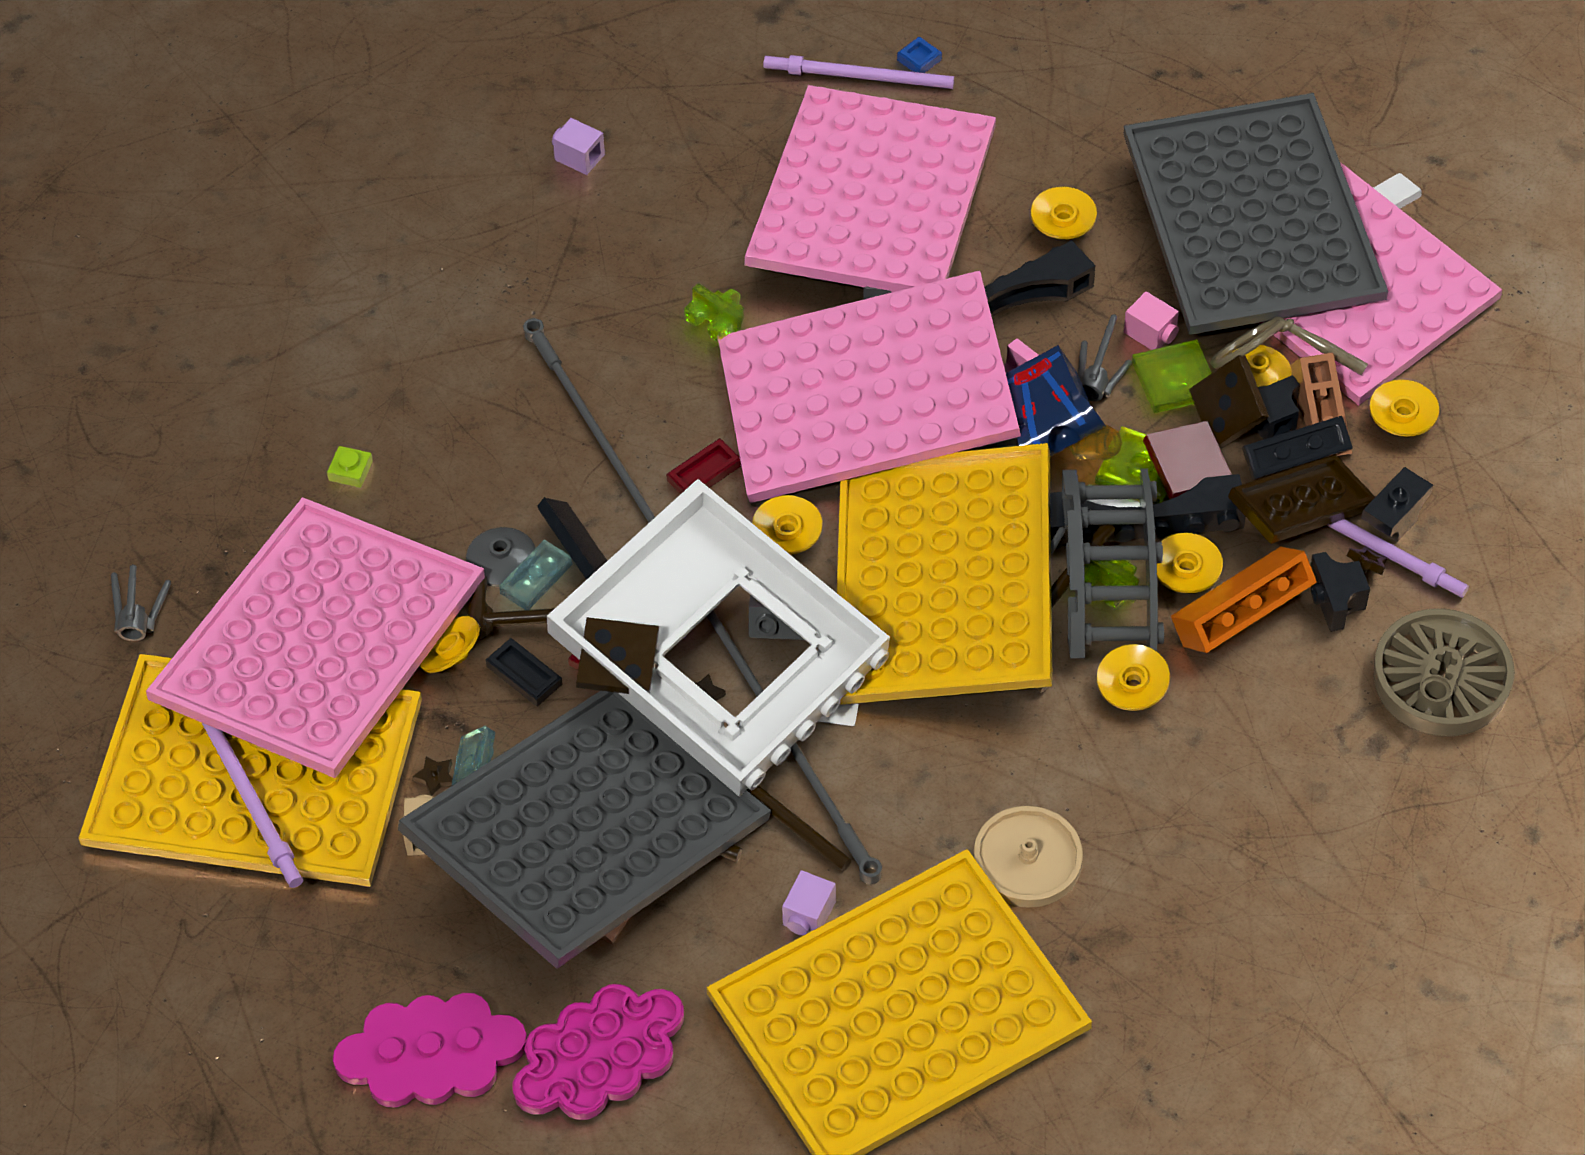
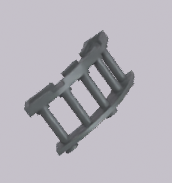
M1140 469V485H1085V482H1078L1077 470H1062V507L1065 529H1068V543H1066L1067 575H1069L1070 590H1075V597H1068V648L1070 658H1085V645H1091L1092 641H1147V646L1157 651V644H1164V623L1158 622L1157 563H1162L1163 547L1162 542H1156L1153 502L1157 500L1156 481H1150L1148 469ZM1140 499L1141 510H1088V507H1081V503H1085V500ZM1143 524L1145 545L1090 546V543H1083L1082 528H1088V525ZM1146 560L1147 585L1091 586V583L1084 582V564H1090V561ZM1147 600V626L1091 627V623H1085V604H1091V601Z

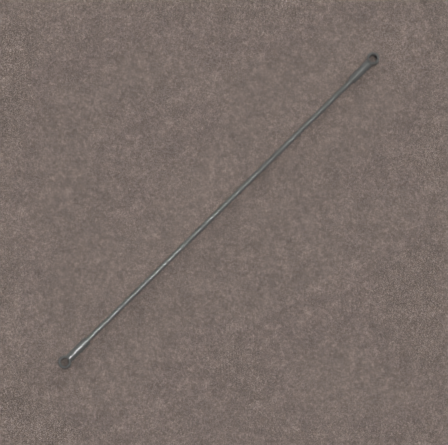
M536 318L528 319L523 325L526 340L534 342L549 368L555 371L648 523H650L655 518L653 512L561 367V360L544 334L543 322ZM714 610L711 611L707 618L755 695H760L763 692L762 687ZM797 743L790 747L791 753L837 825L838 834L859 866L861 881L866 884L877 883L882 876L880 861L870 857L852 826L845 822ZM868 868H873L876 870V872L869 874L866 873L865 870Z

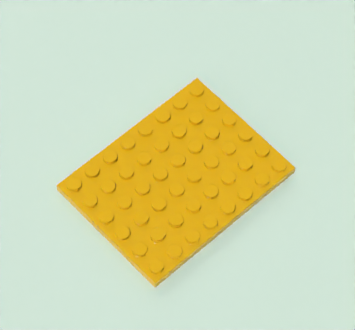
M1048 443L955 452L840 481L837 594L890 636L889 657L886 662L877 670L872 668L865 675V680L857 691L852 694L847 692L840 699V705L1052 687L1050 450Z
M140 654L78 838L81 846L282 874L280 868L274 867L267 854L269 848L202 723L148 700L146 690L172 658ZM404 689L399 692L336 778L224 732L281 840L287 842L294 854L293 862L301 877L371 887L421 706V692Z
M968 849L707 986V995L812 1155H865L1092 1028V1021Z

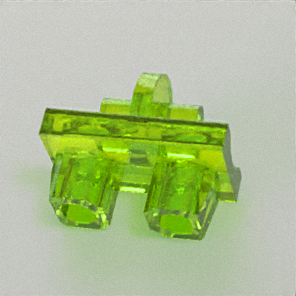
M698 283L692 288L693 300L684 308L685 319L693 326H698L705 319L710 321L711 323L707 325L708 334L718 342V338L721 340L732 332L742 330L741 324L744 318V307L739 304L741 295L734 289H729L724 294L719 290L713 293Z
M1130 560L1090 561V564H1087L1084 568V582L1091 583V586H1095L1099 581L1106 586H1138L1139 578L1134 576L1137 567L1129 563ZM1127 600L1103 601L1108 606L1117 610Z

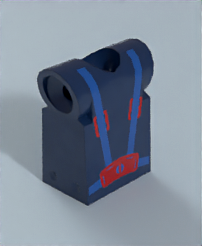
M1059 345L1006 373L1021 436L1017 437L1019 446L1048 443L1051 457L1066 447L1106 427L1100 416L1090 405L1078 373Z

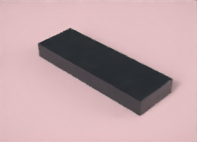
M1338 416L1245 445L1242 449L1252 480L1349 451L1353 449L1343 417Z
M544 497L537 505L538 510L587 580L607 562V559L567 502Z

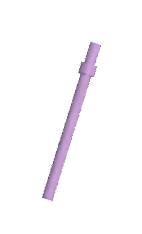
M790 55V58L764 57V68L788 71V74L801 76L802 73L946 89H953L954 76L803 60V56Z
M1345 519L1327 525L1422 576V581L1435 588L1439 585L1461 598L1465 596L1469 585L1446 574L1445 568L1433 562L1428 564Z
M202 723L269 848L267 854L274 867L280 868L290 888L298 887L302 884L303 879L293 862L294 854L288 843L281 840L224 732Z

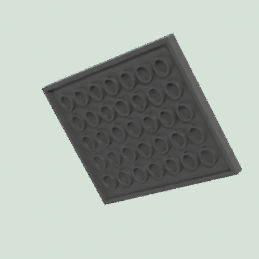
M1314 93L1124 125L1123 135L1189 335L1270 321L1276 316L1287 318L1387 300L1388 289Z
M599 691L401 818L398 824V831L558 969L769 820L771 810L747 790L739 797L619 693Z

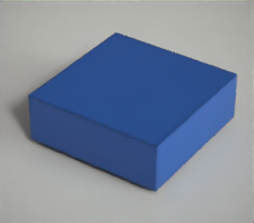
M920 36L897 52V61L912 72L925 73L942 60V52Z

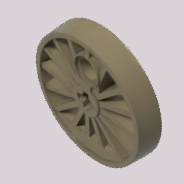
M1450 609L1420 610L1397 620L1381 637L1374 661L1375 688L1387 710L1405 725L1420 732L1437 736L1468 734L1483 728L1493 721L1506 703L1512 689L1515 673L1510 650L1493 628L1472 615ZM1410 634L1417 646L1404 636ZM1427 637L1433 638L1434 648ZM1443 642L1449 643V645L1444 646ZM1391 646H1394L1396 649H1398V650L1401 651L1402 653H1399V652L1390 650L1389 648H1390ZM1456 646L1462 647L1458 651L1455 649ZM1473 651L1478 652L1477 654L1469 656ZM1493 661H1496V662L1498 663V665H1499V666H1483V665L1488 664V663L1493 662ZM1383 663L1396 667L1383 668ZM1440 671L1446 672L1445 677L1438 675ZM1488 680H1503V685ZM1388 682H1401L1393 686L1388 684ZM1416 691L1406 702L1399 698ZM1484 695L1491 696L1497 699L1494 702H1492ZM1452 701L1463 717L1454 718ZM1469 702L1481 711L1475 713Z

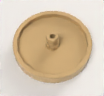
M1018 806L995 814L982 826L974 844V859L1007 904L1027 908L1041 907L1058 901L1075 886L1081 873L1083 849L1077 832L1062 816L1041 807Z

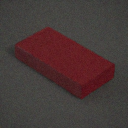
M719 438L668 472L666 477L667 482L681 494L697 479L710 488L742 465L740 456Z

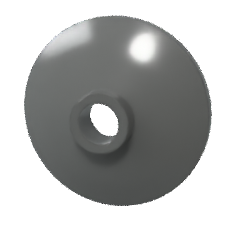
M508 527L493 528L481 533L471 542L466 554V562L484 568L487 585L493 587H506L521 582L532 572L537 560L536 548L530 537L517 529Z

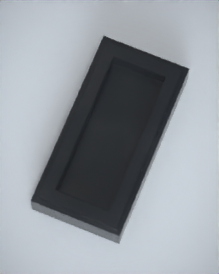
M512 638L508 639L485 660L486 667L537 707L563 685L561 676Z

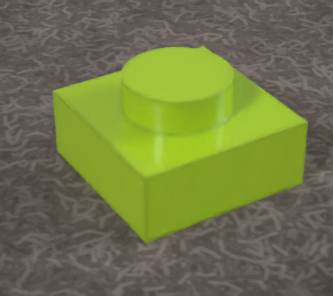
M339 446L327 471L328 480L361 488L373 462L372 454Z

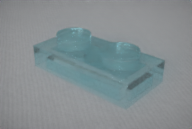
M544 539L499 585L500 594L524 610H529L573 565L572 558L569 554Z
M483 726L461 736L451 786L491 761L494 753L495 731L487 726Z

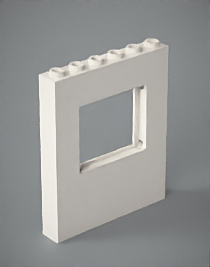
M699 479L692 483L547 615L548 633L579 660L581 649H584L629 688V694L619 693L623 698L739 797L748 788L754 790L763 781L766 775L765 772L773 764L778 766L788 757L791 751L790 747L798 740H806L814 731L815 723L823 716L826 718L831 716L840 705V699L847 692L852 694L857 691L864 682L865 675L872 668L875 670L879 669L889 657L890 636ZM738 586H741L811 646L739 715L734 717L663 656ZM586 617L659 626L654 663L658 667L656 669L654 666L650 694L583 638Z

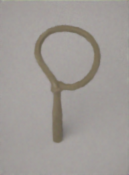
M1278 316L1241 335L1217 352L1210 361L1213 368H1220L1238 355L1245 356L1278 331H1289L1321 353H1333L1335 361L1359 375L1363 374L1368 363L1337 347L1330 341L1295 325L1293 319L1284 320V318Z

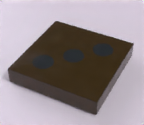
M1236 356L1189 389L1201 422H1208L1220 449L1269 418L1246 356Z
M586 617L583 638L650 694L659 626ZM581 649L576 688L629 694V688L584 649Z

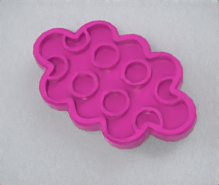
M610 984L599 989L594 994L590 1003L575 1002L567 1005L561 1011L557 1024L541 1025L528 1035L525 1041V1055L529 1064L516 1074L513 1081V1095L517 1105L523 1111L533 1115L545 1114L560 1107L571 1118L588 1120L600 1114L608 1100L624 1101L632 1098L638 1092L642 1079H654L670 1069L673 1062V1045L670 1038L681 1029L684 1023V1006L680 998L673 992L665 989H654L638 997L627 986Z
M461 993L453 996L447 1002L435 996L424 995L413 1000L407 1007L397 1003H385L376 1006L365 1018L364 1033L347 1036L338 1043L334 1050L333 1063L337 1075L343 1081L351 1085L368 1084L372 1097L378 1104L385 1107L397 1108L406 1105L414 1098L427 1105H437L448 1100L455 1092L464 1097H476L485 1094L493 1087L497 1079V1067L514 1063L522 1057L525 1052L527 1035L523 1024L517 1018L510 1015L491 1016L488 1003L477 994Z

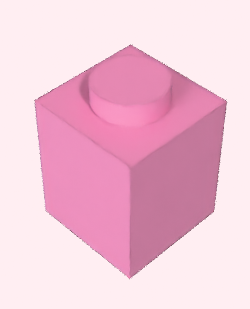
M1146 291L1126 311L1123 333L1156 353L1165 343L1170 344L1175 339L1179 331L1177 326L1179 311Z

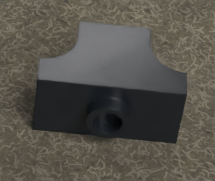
M1293 375L1268 386L1258 387L1269 418L1250 430L1257 432L1263 440L1296 430L1300 411L1297 408L1300 384Z
M1404 467L1363 510L1362 519L1398 542L1418 521L1420 510L1432 493L1433 484Z
M1327 552L1312 554L1310 566L1317 583L1311 586L1313 601L1315 605L1320 604L1330 632L1343 630L1347 615L1352 612L1366 610L1370 587L1359 561L1349 563L1337 562L1331 559Z

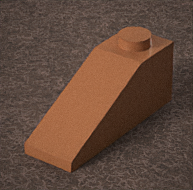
M1334 354L1314 355L1296 360L1291 364L1292 375L1300 384L1298 403L1306 426L1342 416L1348 431ZM1352 449L1346 452L1336 454V456L1339 457L1351 455Z

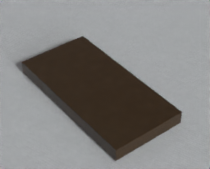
M1336 455L1233 487L1228 498L1268 542L1272 544L1361 514L1375 496Z

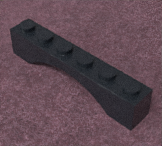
M1072 240L1062 246H1056L1047 254L1034 261L1024 263L1019 269L1007 275L999 276L994 282L984 287L991 316L993 317L997 313L1011 307L1030 302H1067L1094 287L1096 265Z
M1240 474L1205 477L1197 485L1180 496L1162 503L1153 504L1155 539L1177 533L1200 534L1203 532H1230L1236 529H1244L1246 516L1228 498L1231 488L1242 485ZM1062 492L1050 493L1051 540L1060 527L1065 528ZM1085 500V503H1081V507H1088V510H1141V507H1115ZM1111 524L1115 531L1106 542H1127L1133 539H1143V524ZM1088 525V528H1082L1083 543L1088 542L1100 525ZM1065 529V533L1056 549L1066 546V543H1068V529Z

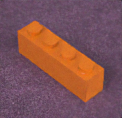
M1280 546L1171 615V619L1183 647L1208 653L1311 587L1317 581L1305 551Z

